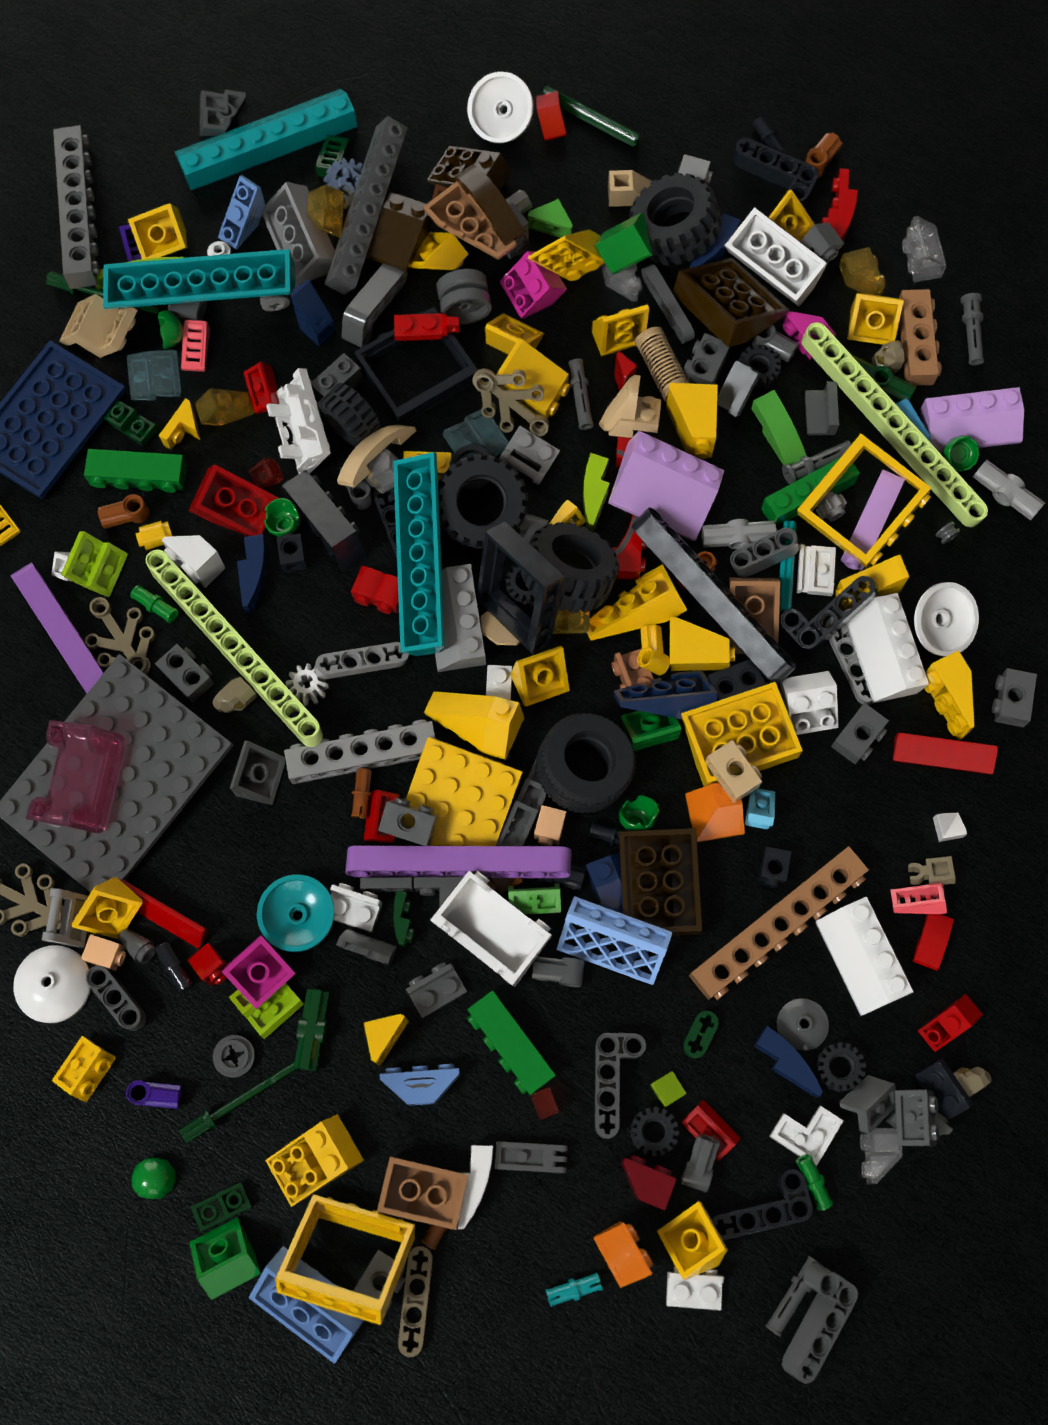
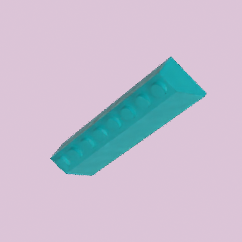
M339 89L175 151V155L190 189L193 190L326 139L327 135L335 136L357 127L355 110L347 93Z
M290 249L104 264L103 308L114 309L291 294L296 285L295 261Z
M431 452L393 461L401 653L414 656L438 653L445 647L437 453Z

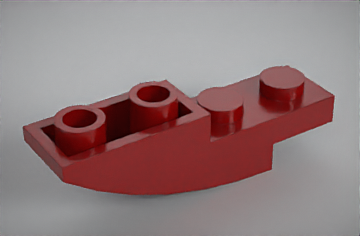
M840 169L838 177L833 179L832 192H836V198L832 199V205L828 210L827 217L822 218V223L829 222L842 241L847 234L853 217L858 191L848 189L849 169Z

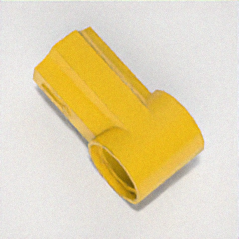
M656 624L645 625L641 628L642 650L638 654L637 663L641 668L656 675H663L669 668L670 658L663 652L661 627Z

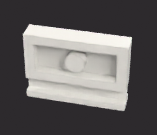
M800 545L797 593L833 595L836 547Z

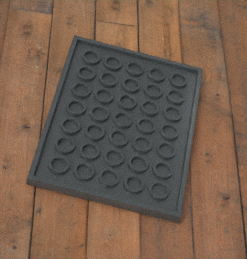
M119 654L0 800V818L88 891L91 892L94 886L114 877L126 881L234 744Z

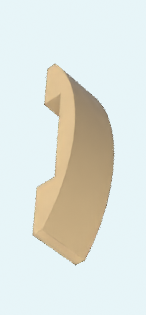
M391 425L367 436L356 446L345 461L337 479L338 484L350 487L358 485L370 474L367 464L390 443L401 445L416 432L415 427Z

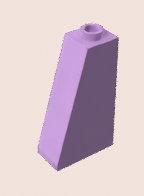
M882 470L849 542L865 554L876 543L905 479L885 470ZM844 551L840 561L845 563L848 568L863 570L864 566Z

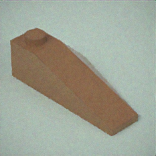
M455 182L423 207V210L439 227L498 260L517 246L514 241L506 246L493 231L490 220L472 196L464 192L458 182Z

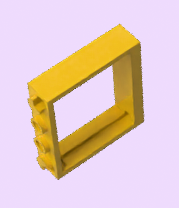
M860 434L798 508L797 512L799 516L867 568L870 563L874 566L883 555L880 551L886 544L890 547L899 536L896 532L903 525L906 528L915 517L912 513L918 506L923 508L926 505L927 501L931 498L928 495L931 487L864 435ZM864 449L919 490L866 554L813 513V510Z
M313 1194L275 1278L277 1293L381 1325L415 1239V1224L405 1222L401 1218L395 1219L385 1216L381 1212L364 1210L355 1204H344L334 1201L331 1197L324 1198ZM318 1218L401 1242L380 1299L295 1274Z

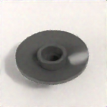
M795 999L788 1002L780 1010L777 1017L778 1034L796 1050H813L820 1046L827 1037L829 1030L828 1018L825 1011L816 1002L809 999ZM801 1019L808 1021L809 1026L807 1029L801 1028L799 1024Z

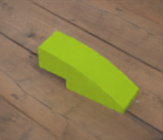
M593 453L590 454L587 463L583 491L586 526L588 531L592 533L608 496L610 486L609 482L603 481L608 470L609 459Z

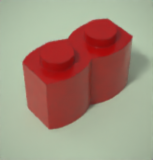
M362 566L351 590L355 602L363 606H368V604L376 605L379 611L386 614L391 612L398 613V577Z

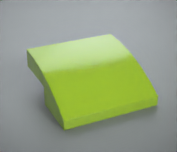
M82 531L79 532L61 575L83 587L110 597L128 553L110 543H103Z
M287 983L282 985L257 1009L239 990L229 997L264 1039L304 1005Z

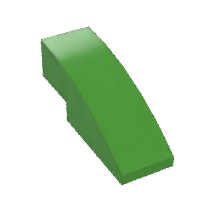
M775 390L755 399L751 409L763 426L762 432L782 464L791 465L800 461L801 457L806 456L805 450Z

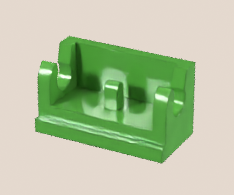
M554 883V887L514 889L513 885L508 886L509 903L523 914L561 913L559 883Z

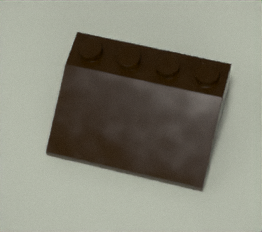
M733 258L679 270L672 293L727 347L748 342L789 312L786 306Z
M696 828L619 832L623 914L671 931V936L700 935L702 932Z

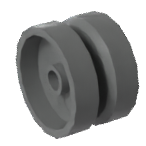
M475 269L455 270L445 274L437 282L441 314H447V317H459L460 324H469L482 320L491 312L487 278L483 272Z

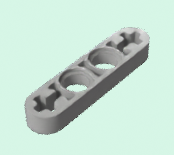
M833 616L827 621L826 629L833 626ZM846 623L840 629V635L844 638L837 642L839 634L836 632L828 640L855 698L859 703L869 705L873 703L871 695L868 698L867 695L863 696L861 694L864 687L860 682L865 679V676L855 677L850 672L851 666H860ZM845 643L851 645L853 653L844 655L840 651V645ZM866 681V682L864 683V686H865L866 690L869 691L868 686H867V681Z
M400 642L326 653L317 658L314 670L320 678L330 679L396 668L406 663L409 654L401 653ZM394 650H397L398 654H402L400 659L393 655ZM375 653L380 657V662L373 664L368 661L367 656ZM347 657L354 658L357 665L349 668L344 664L343 660ZM323 662L331 666L329 671L322 667Z

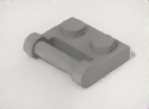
M519 426L499 457V460H505L508 462V465L531 478L533 483L539 486L560 450ZM512 451L539 467V472L511 455Z
M51 888L49 897L52 898L46 932H43L42 941L73 947H84L87 931L72 928V922L88 896ZM62 899H64L65 903L60 933L57 934L56 932L61 909Z

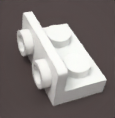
M340 883L339 886L332 885L330 890L332 891L331 898L335 910L334 921L372 933L382 906L381 901L377 899L378 895L368 891H363V894L353 892L354 888L343 883Z
M674 1267V1272L668 1271L666 1306L721 1310L722 1282H724V1277L717 1275L718 1270L711 1269L683 1280L677 1268Z

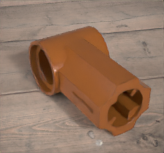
M826 133L817 146L808 152L805 163L816 167L819 174L818 178L822 176L825 167L842 147L839 136L834 133Z
M132 494L121 502L99 507L98 515L103 528L106 529L132 521L142 523L148 519L150 510L139 495ZM136 506H140L137 511L132 512Z

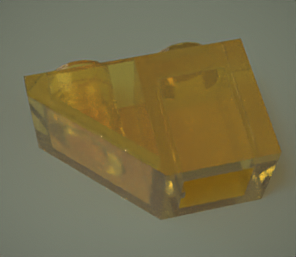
M327 185L308 193L307 215L321 231L341 237L344 192Z
M867 247L844 253L839 267L846 286L863 294L881 296L885 288V279L883 275L879 274L877 258L875 255H872L870 248Z
M210 388L195 403L202 424L221 426L255 413L247 392Z

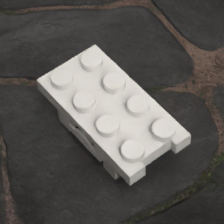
M298 368L293 374L294 379L276 392L279 404H268L266 407L269 416L276 417L283 444L278 447L280 457L295 459L299 474L304 470H307L310 474L331 452L307 369ZM282 422L288 423L287 426L292 432L293 444L291 445L287 441L289 439V432L286 427H283Z

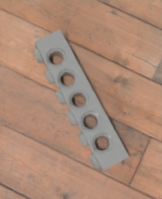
M417 720L412 725L404 727L400 724L388 727V730L379 732L377 729H371L358 736L345 734L340 736L338 740L333 741L322 739L319 745L315 747L294 744L290 746V749L284 750L289 780L292 784L357 772L358 768L373 769L419 760L427 738H435L432 721ZM409 736L417 738L416 743L411 746L404 744V740ZM390 741L393 744L389 750H381V743ZM359 746L368 747L364 755L355 754ZM338 750L343 752V756L339 760L331 759L333 752ZM316 755L319 757L314 765L306 764L310 756Z

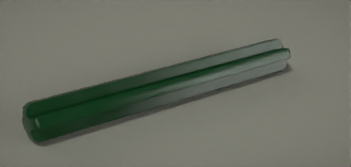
M545 86L541 95L556 92L557 90ZM558 91L561 109L631 146L637 145L640 139L638 133Z

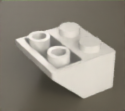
M200 535L170 536L162 539L166 547L164 552L179 569L182 568L187 573L186 576L195 585L199 582L206 588L225 569L218 552Z
M829 671L785 678L780 682L781 697L796 735L838 728L837 685Z

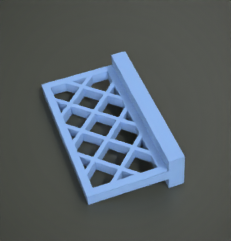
M574 896L556 950L653 985L667 951L672 932ZM572 923L584 928L576 930ZM596 932L604 934L609 937L600 939ZM589 934L593 941L585 943L581 936ZM574 938L578 946L574 947L564 942ZM621 941L634 946L625 948ZM614 943L618 950L609 952L605 945ZM598 947L603 954H593L590 949ZM645 950L658 955L649 957ZM638 952L642 959L634 961L630 954ZM623 956L627 963L620 964L614 958ZM647 965L652 974L642 972L638 967Z

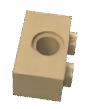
M732 740L708 755L705 763L732 802L736 803L759 788L762 783V775L755 765L751 766L746 760L747 754L740 744L736 745ZM733 765L738 766L742 774L739 776L731 774L729 767Z

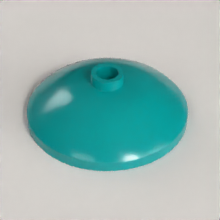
M288 875L274 881L264 891L257 908V921L263 936L275 947L289 952L305 951L318 945L328 935L334 921V904L328 890L316 879L305 875ZM296 912H302L303 916L300 920L294 919Z

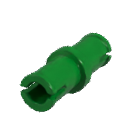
M137 585L132 590L131 598L144 605L148 612L156 613L168 623L176 619L178 610L165 603L161 596L153 595L141 585Z
M811 1154L800 1156L797 1158L796 1163L804 1175L807 1188L813 1197L817 1210L828 1209L833 1205V1201L824 1185V1176L819 1174Z

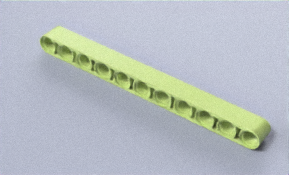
M822 323L810 324L802 338V345L833 381L837 382L842 391L923 481L931 487L932 491L958 520L967 527L978 525L988 513V508L983 500ZM810 334L818 336L819 340H814ZM826 352H832L835 357H829ZM841 369L848 370L851 375L844 374ZM857 386L865 388L866 393L860 392ZM873 404L880 405L882 410L875 409ZM889 421L895 422L898 428H893ZM905 439H910L914 446L908 445ZM921 456L928 458L930 464L924 463ZM937 474L943 475L946 481L939 480ZM953 492H958L962 499H957ZM970 509L977 513V518L970 514Z
M162 550L149 552L146 556V564L159 584L297 738L308 747L319 745L323 734L319 723L165 552ZM158 563H163L161 566L155 567ZM173 579H178L174 583H169ZM188 595H193L189 599H184ZM208 611L205 615L198 616L201 612ZM222 627L221 631L213 632L216 628ZM238 644L236 648L228 649L230 645ZM253 661L251 665L243 666L245 662ZM268 678L265 683H258L260 679ZM277 695H284L281 700H273ZM292 712H300L297 717L289 718ZM308 729H315L312 735H304Z

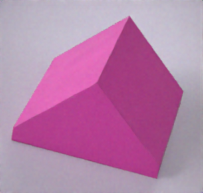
M259 936L222 970V973L255 1009L262 1005L296 974L262 936Z

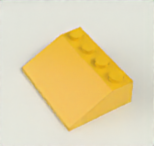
M776 682L681 713L694 761L704 787L713 783H719L705 763L707 756L732 740L736 745L740 744L747 754L746 760L751 766L755 765L759 771L796 759L803 751ZM733 765L729 767L731 774L735 776L742 774L738 766Z

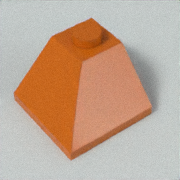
M713 783L685 794L692 829L696 828L697 842L745 834L742 799L733 803L720 783Z

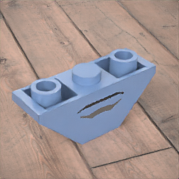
M243 175L239 176L218 235L219 239L234 249H238L256 229L265 208L261 188Z
M454 1064L438 1065V1070H428V1066L412 1067V1072H402V1068L386 1069V1074H380V1080L410 1106L436 1104L460 1076V1069H454Z

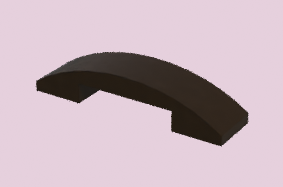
M473 164L454 175V178L464 192L472 196L490 220L493 231L505 246L525 235L520 222L503 195L480 168Z

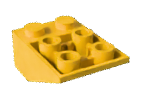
M591 230L565 235L528 256L529 260L569 281L578 280L582 275L598 269L599 266L605 263L595 247V243L600 238V235Z
M958 650L931 664L925 672L929 685L924 689L933 696L935 707L946 718L950 733L960 741L974 728L971 670Z
M337 1114L321 1121L265 1161L292 1207L363 1162L364 1159Z

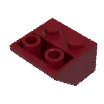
M630 1155L629 1159L623 1158L621 1165L636 1199L665 1210L676 1178L671 1177L672 1171L655 1165L654 1169L645 1166L646 1160L634 1155Z

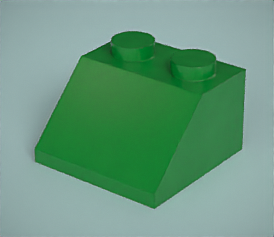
M238 1217L189 1242L197 1280L211 1300L261 1274L255 1252Z

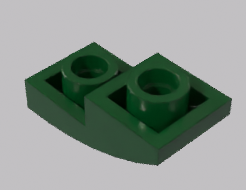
M119 400L104 417L112 426L144 447L159 430L154 423L140 416L135 409Z
M397 890L394 903V927L400 947L406 948L407 942H412L415 928L411 927V920L403 918L404 915L408 916L411 900H408L407 892Z
M240 1182L190 1208L200 1232H203L251 1208V1205Z

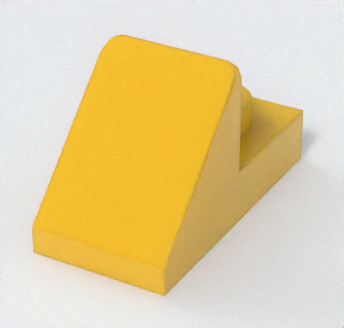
M186 398L159 434L163 445L171 450L175 444L181 442L184 432L200 440L195 412L190 400Z

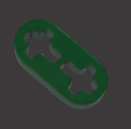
M702 1011L694 1019L683 1043V1051L688 1057L693 1059L700 1058L707 1051L719 1024L718 1018L713 1012ZM709 1016L713 1027H708L703 1034L700 1032L702 1023L699 1020ZM697 1036L702 1037L699 1042L702 1050H697L695 1053L690 1052L691 1047L688 1045V1042H694Z

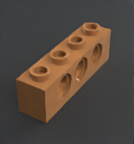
M930 289L902 290L899 299H904L899 325L901 343L904 349L903 366L905 381L913 385H934L937 377L941 375V362H937L939 342L935 340L937 321L933 319L932 314L935 309L934 298H931ZM918 357H923L926 361L920 360Z

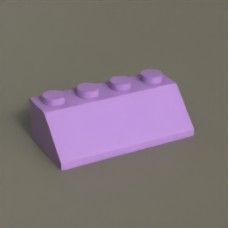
M1019 387L927 398L919 411L921 421L931 436L929 442L939 453L943 452L946 443L950 439L961 435L970 436L978 442V448L1021 443L1023 441L1024 406Z

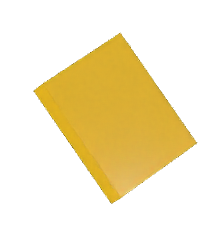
M792 190L786 193L768 217L799 242L814 225Z
M856 293L851 307L847 340L882 345L887 344L889 341H895L904 299Z
M504 313L488 322L485 327L486 344L506 354L511 352L519 338L536 349L544 334Z
M562 646L516 661L510 673L524 706H529L570 691Z
M117 877L111 878L94 886L72 922V928L118 939L120 933L128 927L142 905V899Z
M398 1014L364 1022L371 1060L376 1064L382 1065L409 1021L403 1015Z
M700 1201L657 1231L683 1280L718 1267L727 1252L725 1244Z

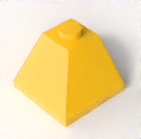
M171 203L128 219L142 259L165 257L187 248L186 229L180 212Z
M429 232L408 268L456 270L463 264V260L468 253L452 233Z

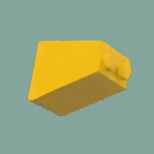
M519 338L496 375L512 374L515 370H522L526 374L525 383L519 387L513 384L499 386L504 390L531 389L536 384L541 385L544 388L542 400L524 399L518 401L534 414L543 415L548 419L550 415L553 416L559 406L557 402L561 396L565 397L569 391V374ZM515 376V379L520 381L522 377ZM533 391L535 395L541 394L539 391Z
M669 383L666 409L686 453L701 460L712 458L716 441L718 385Z

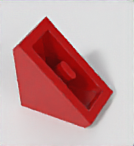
M558 91L537 96V112L545 141L567 136Z

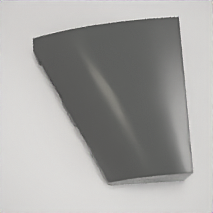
M202 90L200 94V136H217L225 133L244 101L246 93L225 90L224 94Z
M349 929L342 933L336 944L341 948L390 966L397 949L395 945Z

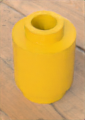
M161 521L139 527L140 532L135 533L139 546H145L146 550L163 546L162 539L172 536L168 522L161 523Z

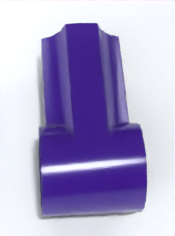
M139 1080L132 1082L127 1087L126 1096L132 1104L138 1106L178 1109L181 1101L182 1086ZM144 1086L146 1096L144 1099L137 1101L134 1098V1092L138 1087Z

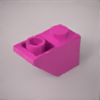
M789 311L785 315L783 329L789 337H792L795 342L799 343V351L802 354H806L809 359L813 357L803 347L802 338L810 324L822 323L834 337L836 336L823 317ZM810 334L811 338L819 340L818 336Z

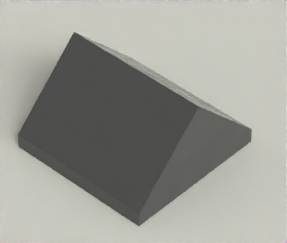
M244 741L230 789L237 797L273 805L286 762L285 757L252 742Z

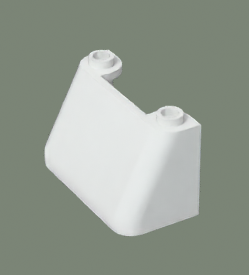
M468 871L432 917L431 921L496 973L500 974L507 982L516 986L552 935L548 933L551 928L540 919L535 923L487 885L490 880L477 871L474 875Z

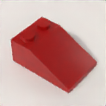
M214 464L208 468L188 511L209 522L245 536L261 535L266 527L264 523L266 519L265 507L274 499H278V497Z

